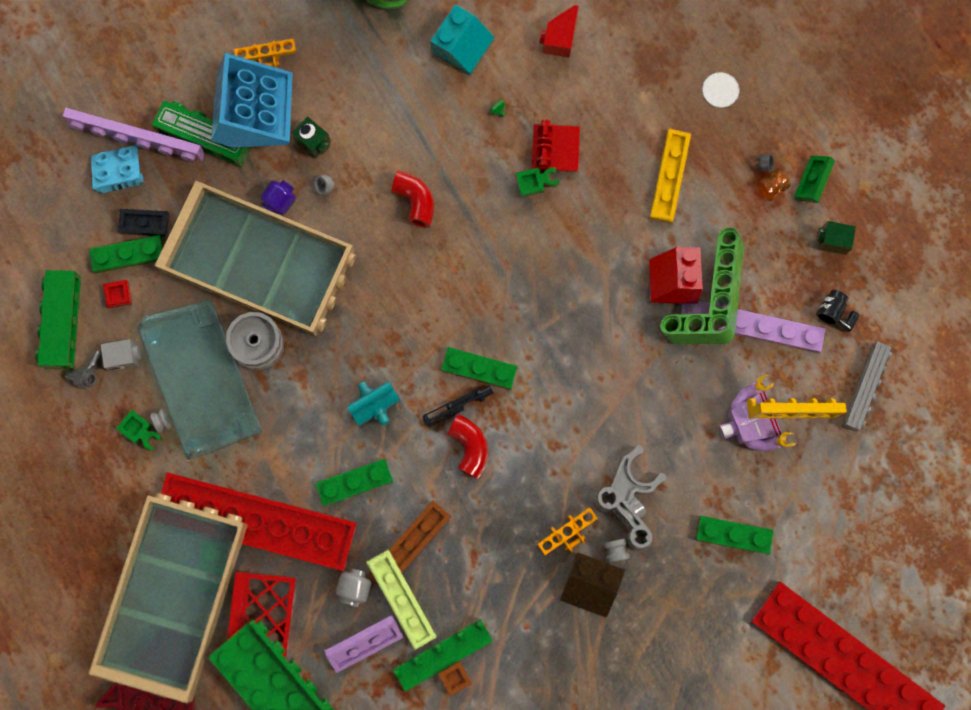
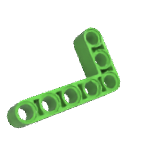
M724 228L718 234L709 314H671L664 317L660 327L670 343L726 344L734 338L744 254V243L735 228ZM723 305H728L724 309H720ZM725 326V328L722 331H717L719 328ZM678 327L675 331L670 332L673 328ZM697 327H701L700 330L694 332Z

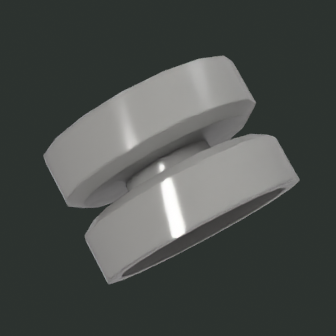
M248 312L242 314L232 321L227 330L226 344L229 352L242 366L250 370H264L272 367L279 361L284 351V338L281 330L270 317L262 313ZM258 339V342L254 344L253 340Z

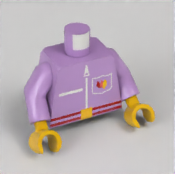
M769 375L759 377L757 383L754 382L741 390L732 401L731 410L727 413L730 422L719 425V431L723 439L736 435L740 445L745 444L749 449L763 452L779 449L782 446L793 447L796 445V443L788 444L786 442L787 436L794 433H782L777 419H749L747 400L748 398H755L756 404L766 403L768 396L766 391L761 392V390H768L773 387L774 383L769 386L763 384V379Z

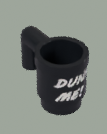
M833 289L829 295H826L816 316L828 324L836 325L845 332H850L853 330L860 314L851 311L847 320L843 319L842 315L847 307L849 297L845 293Z

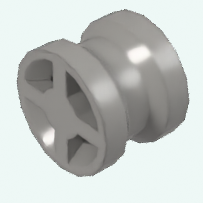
M626 539L602 544V548L606 550L607 554L605 558L606 563L630 558V554L625 548L627 544Z

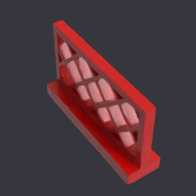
M236 572L227 640L244 626L245 619L248 622L250 621L246 615V608L253 602H256L264 613L254 622L257 623L264 616L270 619L275 627L266 636L268 637L276 629L283 636L281 646L286 651L282 655L286 659L296 578ZM250 578L261 579L267 587L256 597L249 590ZM265 580H271L275 582L269 586ZM279 581L290 582L289 593L280 600L272 590V587ZM269 590L278 602L266 611L257 599ZM248 593H249L250 596L253 598V600H251V601L247 604ZM286 598H288L287 607L283 604ZM281 604L286 611V618L277 625L268 613ZM285 623V628H284V633H283V631H282L279 627H280L282 624Z

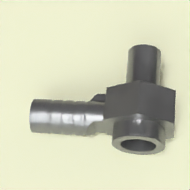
M95 350L88 365L79 368L75 372L67 371L65 375L66 380L73 381V384L79 389L87 390L89 387L94 386L96 383V374L94 372L102 359V352Z

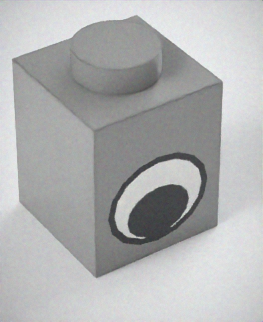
M130 339L101 344L103 365L109 372L139 367L138 360L141 359V351L139 346Z

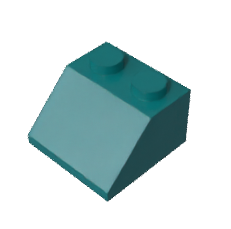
M455 4L431 39V52L471 75L495 37L475 15Z

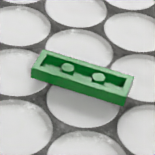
M157 235L91 248L89 252L92 271L97 274L157 262L163 249L162 237Z
M448 347L441 371L511 390L518 366Z
M382 459L315 484L322 505L325 507L391 484L393 479L386 459Z
M699 516L695 541L770 555L774 530Z

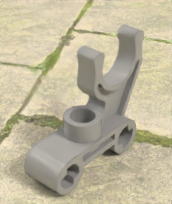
M636 446L632 452L621 458L610 487L600 490L594 498V505L599 511L609 512L612 510L629 530L625 539L627 546L634 551L642 550L649 546L652 541V533L641 520L647 514L646 509L634 497V493L640 495L650 494L659 484L666 481V475L663 473L658 474L650 483H641L633 478L630 472V464L633 458L643 453L641 446ZM602 495L604 497L610 496V498L612 499V504H610L609 502L604 504L602 501ZM635 533H640L643 536L641 539L642 544H638L634 540L637 537Z

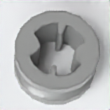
M160 409L158 414L151 413L152 422L159 434L165 428L167 430L171 429L170 421L163 409Z

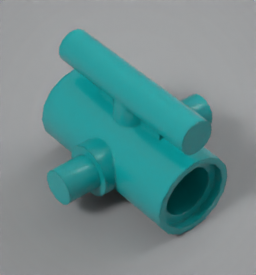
M389 381L374 390L369 388L366 382L360 383L358 389L361 392V398L347 406L358 426L372 418L378 420L381 426L387 425L390 420L386 415V410L400 402L394 388Z

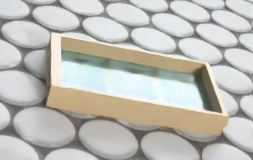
M195 181L155 267L160 272L316 337L318 331L322 332L326 325L327 319L325 316L328 310L333 309L337 300L335 294L338 288L342 289L347 277L344 274L347 268H351L354 264L356 254H354L353 245Z
M157 493L156 497L147 496L89 674L188 703L193 700L248 524L241 523L242 517L228 514L227 518L217 516L218 510L204 507L203 511L194 509V503L180 500V503L176 504L170 502V496Z

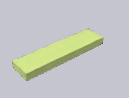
M387 549L366 561L413 648L416 650L435 639L434 631L390 551Z

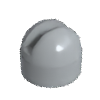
M321 175L314 179V189L318 194H328L334 189L335 183L330 176Z

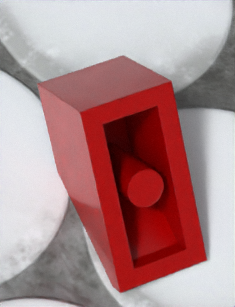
M573 5L547 23L546 31H541L539 44L543 45L544 54L570 58L579 5Z

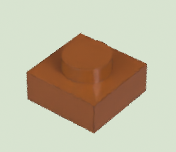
M461 661L438 673L450 697L473 684Z

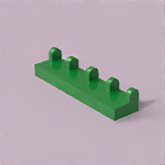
M480 619L399 665L393 671L403 689L407 691L493 642Z

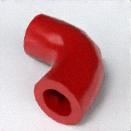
M397 170L391 193L404 196L410 201L409 223L421 228H430L435 205L431 190L420 178Z
M458 414L447 434L459 441L464 447V456L457 469L479 480L489 456L488 442L481 428L470 419Z

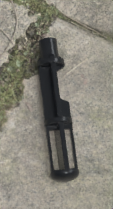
M490 385L482 389L477 388L424 414L423 421L430 428L464 411L465 404L476 399L483 402L486 397L494 393ZM446 406V410L428 418V414ZM447 413L450 414V416H448V417H446V418H444V419H442V420H440V421H438V422H436V423H434V424H431V422H430V421H433V420H435V419H437V418H439V417H441V416H443V415H445V414H447Z

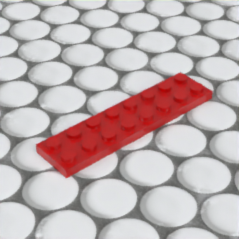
M167 472L160 494L170 496V502L179 504L180 500L194 503V509L203 511L204 507L218 510L217 516L227 518L228 514L242 517L241 523L248 524L242 544L337 570H345L357 527L356 522ZM156 508L153 517L154 521L233 542L237 530L161 508Z
M781 581L776 584L750 621L866 710H943L946 706Z

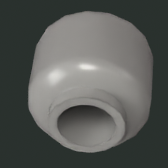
M352 568L351 573L343 572L336 588V595L340 597L339 602L355 607L366 602L372 584L371 580L365 577L366 572Z

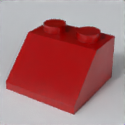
M675 247L649 259L650 303H699L703 290L700 248Z

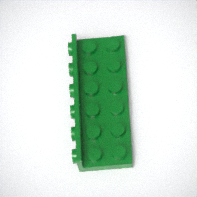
M250 620L208 656L252 710H335L325 698L320 701L315 695L318 689L310 679L304 682L299 676V673L302 671L293 659L288 662L282 654L286 652L277 640L273 643L266 636L269 630L260 620L257 623L254 620Z

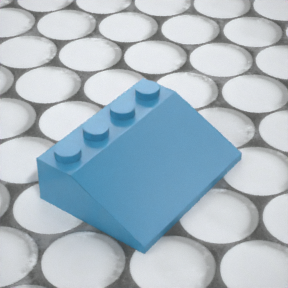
M225 53L216 76L211 141L231 147L288 145L290 142L293 73Z

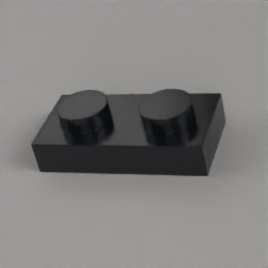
M120 209L118 232L128 235H160L167 237L170 214L168 211Z

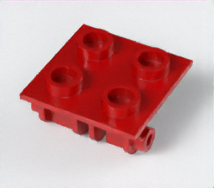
M541 120V124H534L531 169L547 170L548 168H556V171L578 172L580 126L551 125L550 120Z

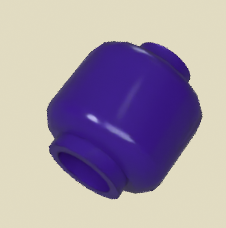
M282 180L281 183L271 181L260 196L263 201L261 205L273 213L285 214L296 201V196L292 193L294 187L285 180Z

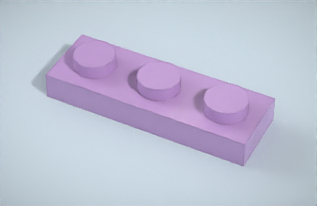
M391 615L325 650V654L336 673L404 637Z

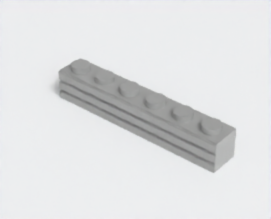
M878 341L873 344L842 425L843 427L855 432L864 428L866 421H864L865 416H868L871 411L870 403L874 401L876 397L875 390L882 381L880 379L881 374H884L887 368L885 363L892 355L890 346Z

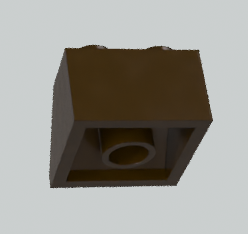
M577 552L560 601L607 618L618 593L625 569Z

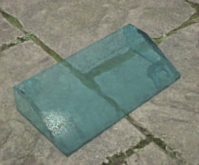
M211 300L143 317L137 329L187 460L213 453L262 433L234 357L228 350L225 334Z

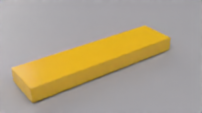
M672 129L667 131L649 217L651 220L670 224L674 221L691 133Z

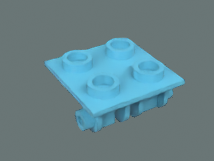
M137 145L91 155L93 190L96 189L97 193L101 192L104 194L109 191L119 190V184H121L123 189H126V183L128 187L140 186V183L144 182L139 168Z

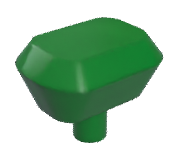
M498 100L491 106L489 113L494 116L499 113L503 117L505 115L503 109L506 107L504 100Z

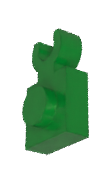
M539 168L516 173L521 198L544 193L543 186L545 185L551 188L557 187L559 179L552 181L548 178L549 175L556 174V168H548L543 174H540Z
M132 409L116 428L135 444H138L142 439L144 447L150 451L155 450L149 443L151 438L156 437L160 441L163 440L160 434L153 431L149 432L148 430L152 427V424Z

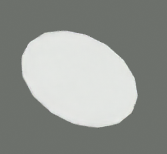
M722 72L714 73L703 84V95L707 102L713 106L720 108L728 107L738 98V83L729 74Z

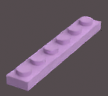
M65 108L63 117L69 123V126L79 131H82L84 128L91 130V133L100 137L109 135L113 136V139L122 143H127V141L134 142L143 149L152 147L168 156H171L172 153L177 154L189 162H194V160L202 161L205 155L202 147L194 143Z
M699 301L698 304L682 303L680 314H709L710 303ZM738 309L735 335L820 353L826 329ZM725 326L719 328L717 331H722L725 328Z

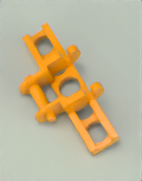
M293 38L234 49L235 56L246 53L245 59L256 60L258 63H262L261 58L272 56L273 62L263 64L277 68L279 62H276V60H279V56L296 53ZM292 45V48L290 50L284 49V46ZM263 47L269 48V52L267 54L261 53V49ZM249 52H254L255 56H251Z
M588 508L574 519L571 515L567 516L570 522L557 531L554 527H551L550 529L553 533L537 544L543 554H548L562 543L566 545L564 549L566 551L569 550L571 553L573 552L572 548L580 542L585 544V536H581L579 531L598 519L592 509ZM589 512L592 514V519L586 522L583 516ZM577 520H580L582 522L581 527L577 525ZM564 527H570L572 529V534L570 536H565L563 534ZM576 534L578 538L568 544L566 540ZM554 536H555V537L557 538V540L559 541L558 543H555V542L553 541V537H554ZM550 541L552 547L548 550L543 549L542 545Z

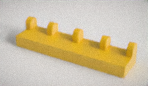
M748 398L747 400L749 419H833L847 413L846 404L836 403L834 398H829L827 403H818L816 398H810L808 403H797L795 398H789L787 403H776L774 398H768L766 403L756 404L755 398Z

